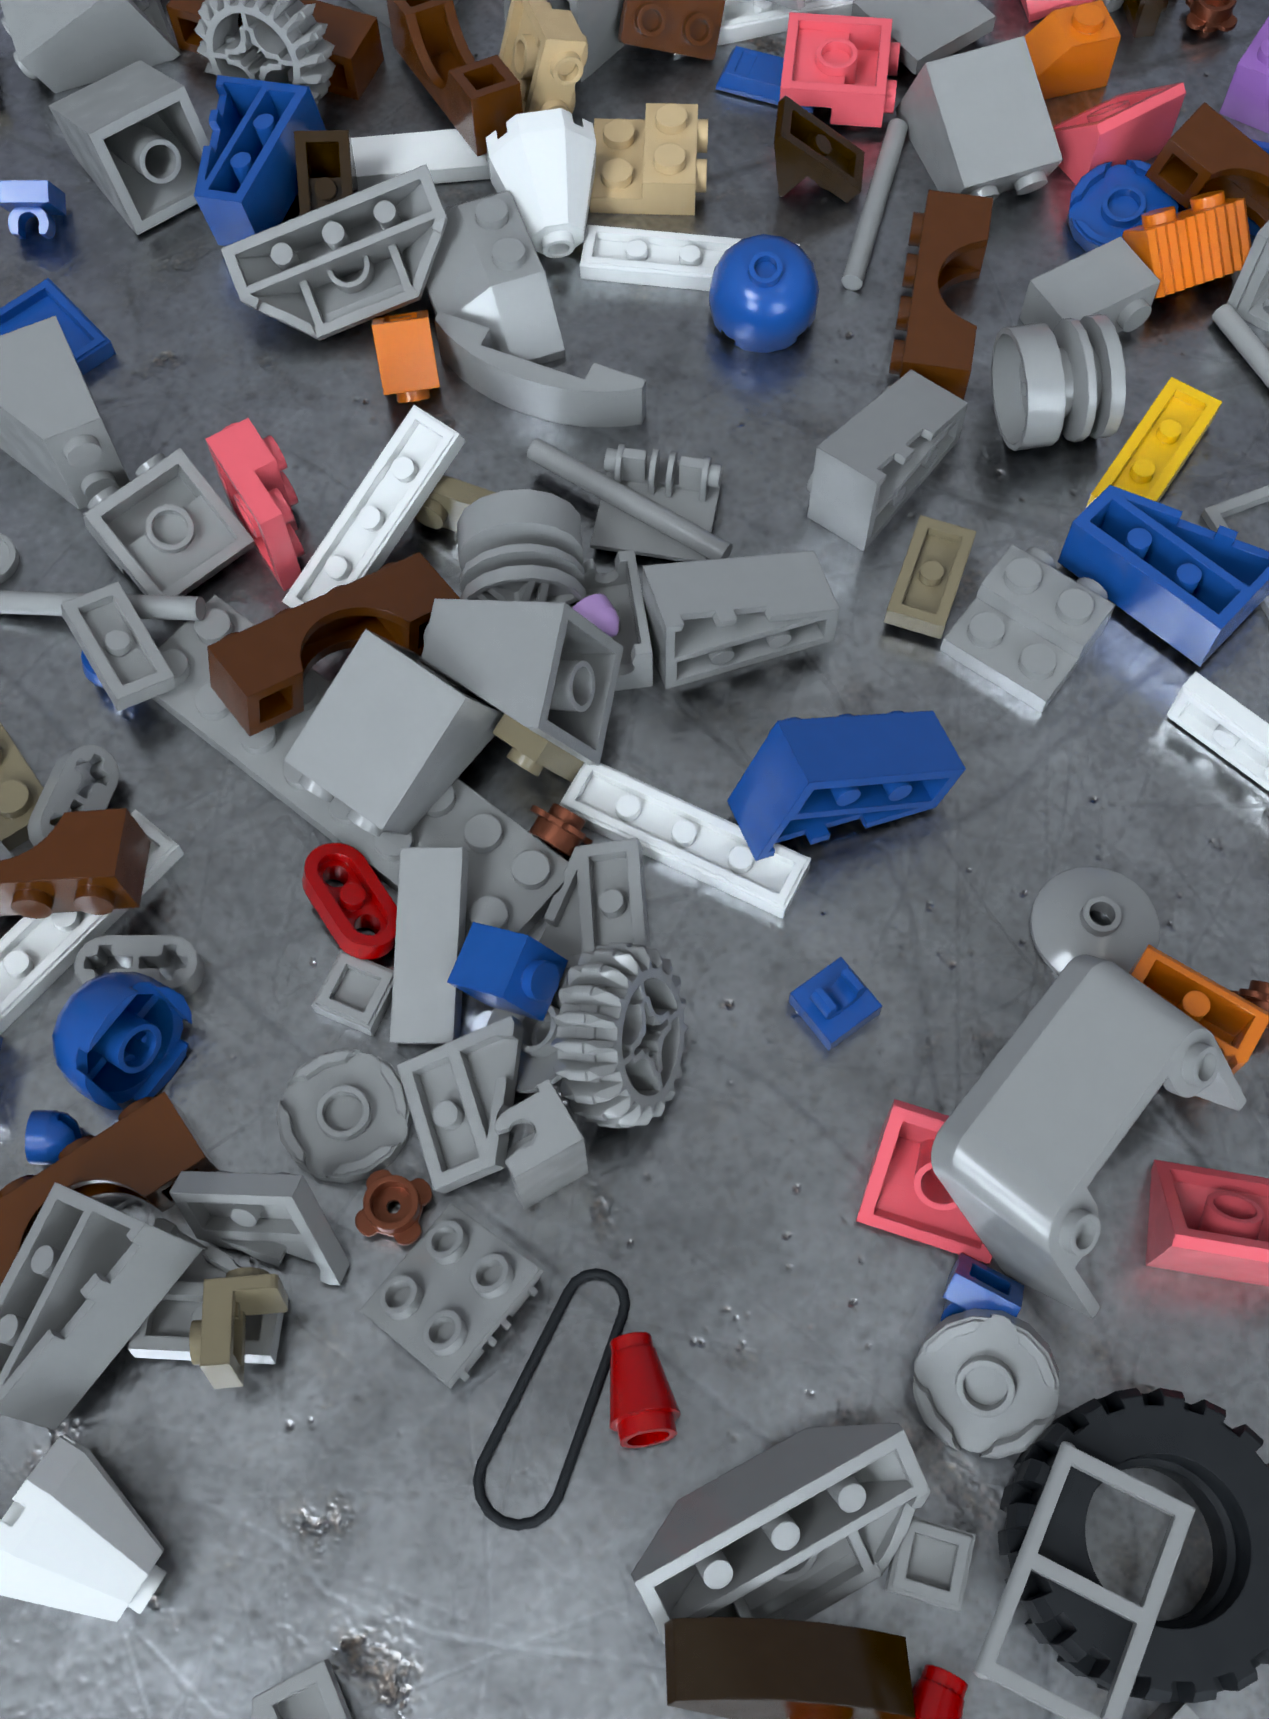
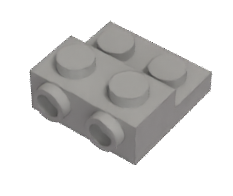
M181 448L167 457L163 453H159L146 460L136 470L135 475L137 477L119 490L116 486H110L99 492L90 500L87 505L89 510L83 514L86 529L123 574L127 573L144 595L186 596L251 550L255 542Z
M1012 544L982 581L974 601L944 637L940 651L1042 713L1102 634L1115 604L1107 600L1106 590L1095 580L1083 577L1075 581L1056 570L1054 559L1046 551L1037 547H1030L1024 551Z

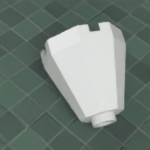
M562 108L516 114L506 122L507 133L502 137L497 138L496 130L486 137L491 183L497 193L511 192L536 252L544 254L549 258L568 256L577 246L584 242L596 169V139L593 123L582 118L581 127L574 123L572 113Z
M66 1434L59 1436L12 1498L14 1502L4 1517L0 1519V1595L115 1622L119 1620L127 1606L140 1614L167 1574L165 1570L155 1565L162 1555L164 1548L92 1452Z

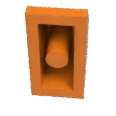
M1102 0L1053 10L1024 36L1044 100L1107 86L1121 34Z
M428 310L374 318L371 326L384 395L396 394L398 403L415 402L431 398L429 389L440 387Z

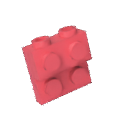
M790 12L780 86V100L786 95L800 106L831 108L830 124L882 128L883 113H894L897 80L887 79V75L897 76L900 42H891L892 19Z
M246 418L226 426L222 431L205 438L232 511L255 540V547L283 591H286L292 587L301 573L297 558L305 554L302 544L295 533L298 527L291 506L298 503V498L290 481L282 471L288 467L278 444L271 435L262 439L250 419Z

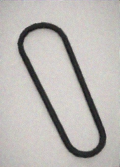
M598 1268L584 1270L572 1277L566 1285L477 1461L473 1477L475 1499L484 1515L499 1527L516 1531L535 1528L552 1517L563 1500L610 1368V1357L612 1355L610 1341L622 1334L630 1307L628 1290L622 1280L610 1271ZM586 1280H605L618 1293L619 1310L553 1496L545 1508L532 1517L522 1519L506 1517L494 1509L486 1497L484 1487L486 1467L573 1293Z

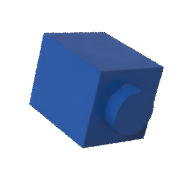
M473 922L447 983L487 1006L544 1021L568 960L529 935Z

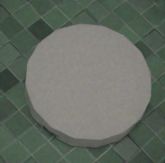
M341 1048L316 1055L296 1069L287 1082L289 1086L283 1094L282 1101L281 1099L279 1100L276 1119L280 1141L298 1167L319 1180L347 1184L368 1179L373 1172L382 1170L393 1163L409 1138L412 1115L400 1076L390 1063L372 1054L362 1053L361 1050Z
M973 1308L946 1317L926 1335L915 1358L913 1396L923 1422L944 1444L958 1451H961V1448L969 1452L980 1453L979 1457L1000 1459L1026 1451L1046 1428L1051 1425L1059 1405V1369L1049 1344L1029 1323L1004 1311Z

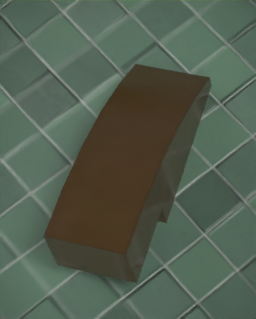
M673 1618L664 1623L667 1706L728 1719L916 1718L906 1637L822 1622L772 1618Z

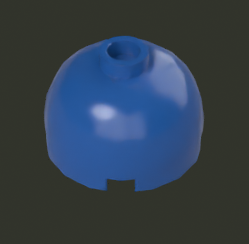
M760 234L741 239L724 252L712 274L709 306L714 325L720 332L722 329L726 336L732 338L734 345L745 351L770 353L788 348L797 341V337L808 326H811L815 319L819 285L813 262L800 246L781 236Z
M138 972L104 973L86 981L69 997L58 1014L52 1034L53 1054L57 1066L66 1081L80 1094L109 1110H122L118 1103H124L130 1099L137 1101L144 1097H154L173 1078L184 1060L189 1043L180 1039L183 1031V1019L192 1024V1012L183 995L150 976Z

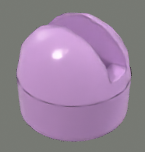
M593 594L587 596L572 607L610 637L618 634L620 620L617 611L606 595Z

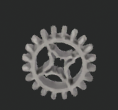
M205 0L198 10L201 19L194 29L203 39L200 41L197 52L209 59L205 69L206 73L215 74L216 76L222 75L309 86L316 105L328 92V88L331 85L329 78L333 75L336 66L329 57L332 55L335 45L322 37L328 24L316 22L312 15L316 3L304 5L300 0ZM239 13L243 23L240 27H238ZM291 66H293V81H289L287 73Z
M612 942L609 945H597L594 951L582 952L578 966L569 968L567 974L569 986L560 989L558 992L561 1008L559 1014L552 1017L557 1024V1036L551 1043V1046L557 1049L558 1060L553 1070L555 1074L563 1077L560 1086L561 1097L570 1099L572 1113L584 1116L586 1122L598 1123L600 1127L633 1128L635 1125H648L652 1117H660L665 1109V1101L673 1100L675 1095L674 1081L683 1075L680 1063L682 1054L688 1051L684 1046V1032L689 1026L684 1023L683 1015L687 1002L686 999L679 996L682 983L679 976L673 975L670 959L662 958L658 949L646 948L644 945L618 942Z

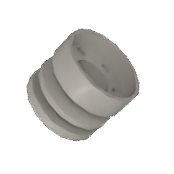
M1086 315L1080 321L1074 318L1061 319L1053 332L1047 324L1040 322L1003 327L998 332L992 350V399L997 424L1008 448L1019 451L1052 446L1059 439L1061 432L1065 439L1072 442H1080L1088 436L1094 439L1111 437L1118 431L1125 407L1126 369L1120 339L1115 326L1107 315Z
M531 489L503 490L481 497L463 510L457 522L458 558L462 571L459 575L460 599L562 602L572 608L577 602L586 597L585 574L582 566L581 518L570 502L552 493Z

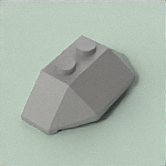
M425 164L220 249L240 301L243 304L320 341L421 300L448 219L429 169Z
M511 192L493 193L447 206L444 211L448 222L425 285L436 316L440 311L488 327L491 332L493 349L540 365L565 358V348L545 271Z
M899 1423L805 1428L678 1499L635 1566L631 1576L664 1644V1623L673 1618L736 1617L805 1621L883 1575L907 1534L916 1508L921 1509L931 1490L908 1437Z

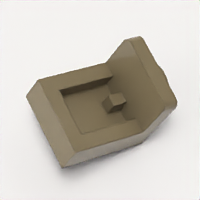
M505 713L492 732L512 746L506 757L537 777L545 767L572 782L584 764L580 759L526 728Z
M243 1267L227 1272L225 1278L204 1279L202 1319L191 1322L189 1349L192 1364L200 1366L214 1389L244 1386L246 1316L284 1313L288 1311V1295L277 1274H269L268 1271L261 1268Z

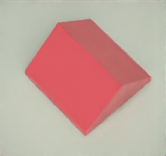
M1184 82L1119 94L1053 126L1063 158L1058 167L1077 185L1082 176L1098 165L1111 161L1112 166L1118 164L1126 165V160H1141L1145 162L1159 155L1171 138L1185 98Z
M894 1099L882 1126L856 1221L958 1255L963 1253L977 1261L990 1265L992 1255L935 1175L932 1168L931 1151L933 1142L939 1129L949 1116Z
M1154 1159L1150 1183L1146 1266L1269 1287V1178Z

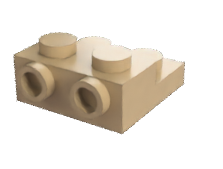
M511 0L499 57L520 82L523 113L557 108L573 113L576 102L575 84L583 75L588 57L586 36L582 34L571 10L552 9L550 2H547V0Z
M646 103L645 119L594 118L596 169L590 200V213L695 215V193H706L707 159H697V153H707L708 119H698V104Z

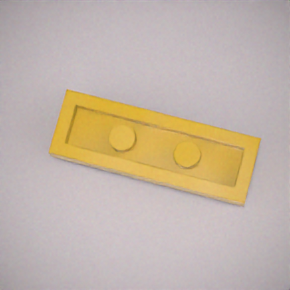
M1171 377L1091 493L1086 508L1109 485L1159 503L1216 417L1222 401Z

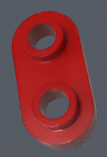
M327 843L311 851L305 861L302 886L308 899L339 947L347 954L365 960L377 959L389 953L395 946L397 906L365 857L357 849L343 843ZM330 879L338 880L343 886L333 887L325 881ZM369 928L375 935H365L356 931V929Z

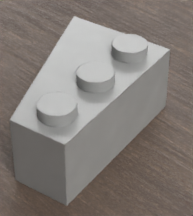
M909 370L894 384L887 386L877 398L817 446L814 470L807 483V490L810 492L807 517L864 552L960 439L968 402L915 371Z
M815 551L643 565V601L653 658L665 689L834 641L840 609Z
M55 1182L0 1286V1415L56 1430L203 1248Z

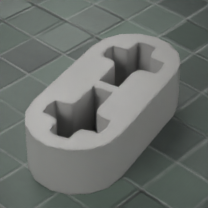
M94 744L82 745L62 754L57 760L29 819L27 829L29 840L33 846L40 843L54 829V826L49 824L50 820L62 817L64 812H68L69 808L72 809L71 812L107 809L117 787L119 769L113 755L105 748ZM89 762L92 764L90 775L97 779V782L83 787L79 794H77L76 792L82 781L83 774L76 770L75 766Z
M105 935L95 937L82 946L74 961L75 974L82 985L86 981L99 976L94 971L95 968L106 966L108 957L114 956L121 966L132 969H112L109 973L138 972L154 978L180 993L184 998L196 992L202 984L205 975L204 962L191 942L183 937L174 935ZM173 956H179L186 968L175 970L173 980H166L160 970L150 968L169 966Z

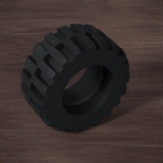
M1137 1388L1114 1391L1105 1397L1094 1398L1052 1421L1051 1425L1046 1428L1041 1436L1026 1451L1021 1453L1013 1466L1017 1471L1014 1482L1004 1487L1000 1509L1007 1512L1006 1530L998 1532L999 1555H1008L1012 1571L1055 1457L1063 1441L1072 1443L1076 1449L1120 1471L1131 1468H1149L1168 1476L1178 1483L1197 1504L1208 1526L1213 1550L1212 1571L1203 1596L1190 1612L1170 1620H1156L1129 1697L1164 1703H1198L1216 1700L1217 1692L1223 1690H1242L1258 1680L1256 1667L1260 1664H1269V1463L1265 1464L1256 1453L1263 1445L1264 1440L1248 1425L1244 1424L1232 1429L1223 1423L1226 1418L1225 1409L1205 1399L1194 1404L1186 1403L1181 1391L1158 1388L1150 1393H1140ZM1071 1467L1038 1554L1102 1586L1089 1559L1085 1524L1089 1503L1095 1490L1103 1482ZM1031 1571L1020 1598L1030 1616L1025 1625L1039 1644H1049L1058 1653V1663L1075 1676L1087 1677L1097 1683V1688L1109 1692L1133 1623Z

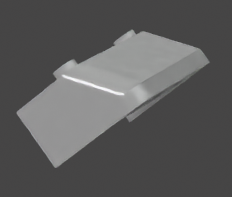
M1082 954L1073 958L1065 966L939 1129L931 1151V1164L935 1175L1003 1273L1092 1319L1101 1307L1075 1269L1081 1258L1094 1248L1101 1230L1098 1208L1087 1187L1162 1085L1173 1094L1185 1098L1198 1096L1239 1112L1247 1102L1214 1035L1208 1029L1114 962L1095 956Z

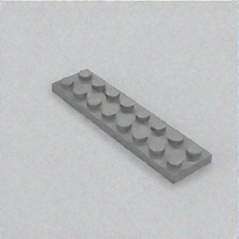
M214 595L205 603L206 611L202 621L187 620L158 647L175 676V689L152 699L331 841L343 843L357 849L365 857L377 877L397 893L400 847H463L469 851L465 939L473 922L527 934L544 916L553 896L560 891L564 884V871L568 861L458 778L408 835L383 830L380 837L370 834L347 818V814L351 808L335 796L331 802H328L309 792L299 784L298 781L303 774L284 761V758L331 685L329 680L313 668L308 671L303 681L304 711L255 735L249 736L211 688L207 646L220 641L230 633L243 631L255 624L217 595Z

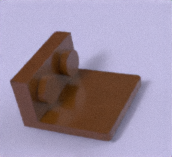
M624 0L618 40L624 44L713 60L716 55L726 0Z

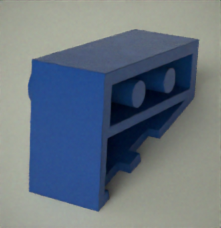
M217 75L215 87L219 94L217 109L210 111L208 122L212 129L210 145L203 146L194 197L218 245L228 246L279 225L284 219L298 194L294 131L326 130L309 86Z
M1109 485L1072 522L1058 563L1079 578L1086 577L1098 582L1106 590L1107 599L1201 667L1269 595V551L1237 540L1238 532L1220 525L1216 532L1180 519L1183 511Z
M933 710L916 712L892 711L886 714L855 716L852 714H842L836 717L808 719L791 717L778 720L727 802L755 861L774 856V844L806 835L810 845L828 840L830 833L827 828L860 819L866 829L936 808L966 768Z

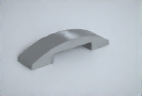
M440 311L434 319L440 357L455 374L476 391L507 408L545 421L580 427L611 428L640 425L646 417V379L594 362L585 379L493 349L491 332L488 327Z

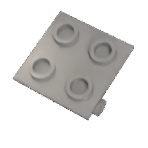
M619 444L618 449L607 448L604 459V471H607L606 475L701 528L712 532L724 472L722 464L711 463L712 457L705 456L704 459L681 456V460H677V452L675 451L670 452L669 458L660 457V449L655 448L653 449L652 456H648L645 450L626 448V444ZM600 500L590 548L615 552L634 549L635 555L681 562L706 560L707 557L611 504Z
M450 1203L360 1309V1312L425 1365L432 1374L451 1389L459 1378L466 1382L470 1377L467 1372L484 1353L482 1347L485 1343L492 1348L496 1345L497 1340L492 1336L499 1326L506 1331L509 1329L511 1324L506 1317L508 1315L513 1317L529 1296L535 1297L538 1290L534 1285L542 1277L541 1274L544 1271Z

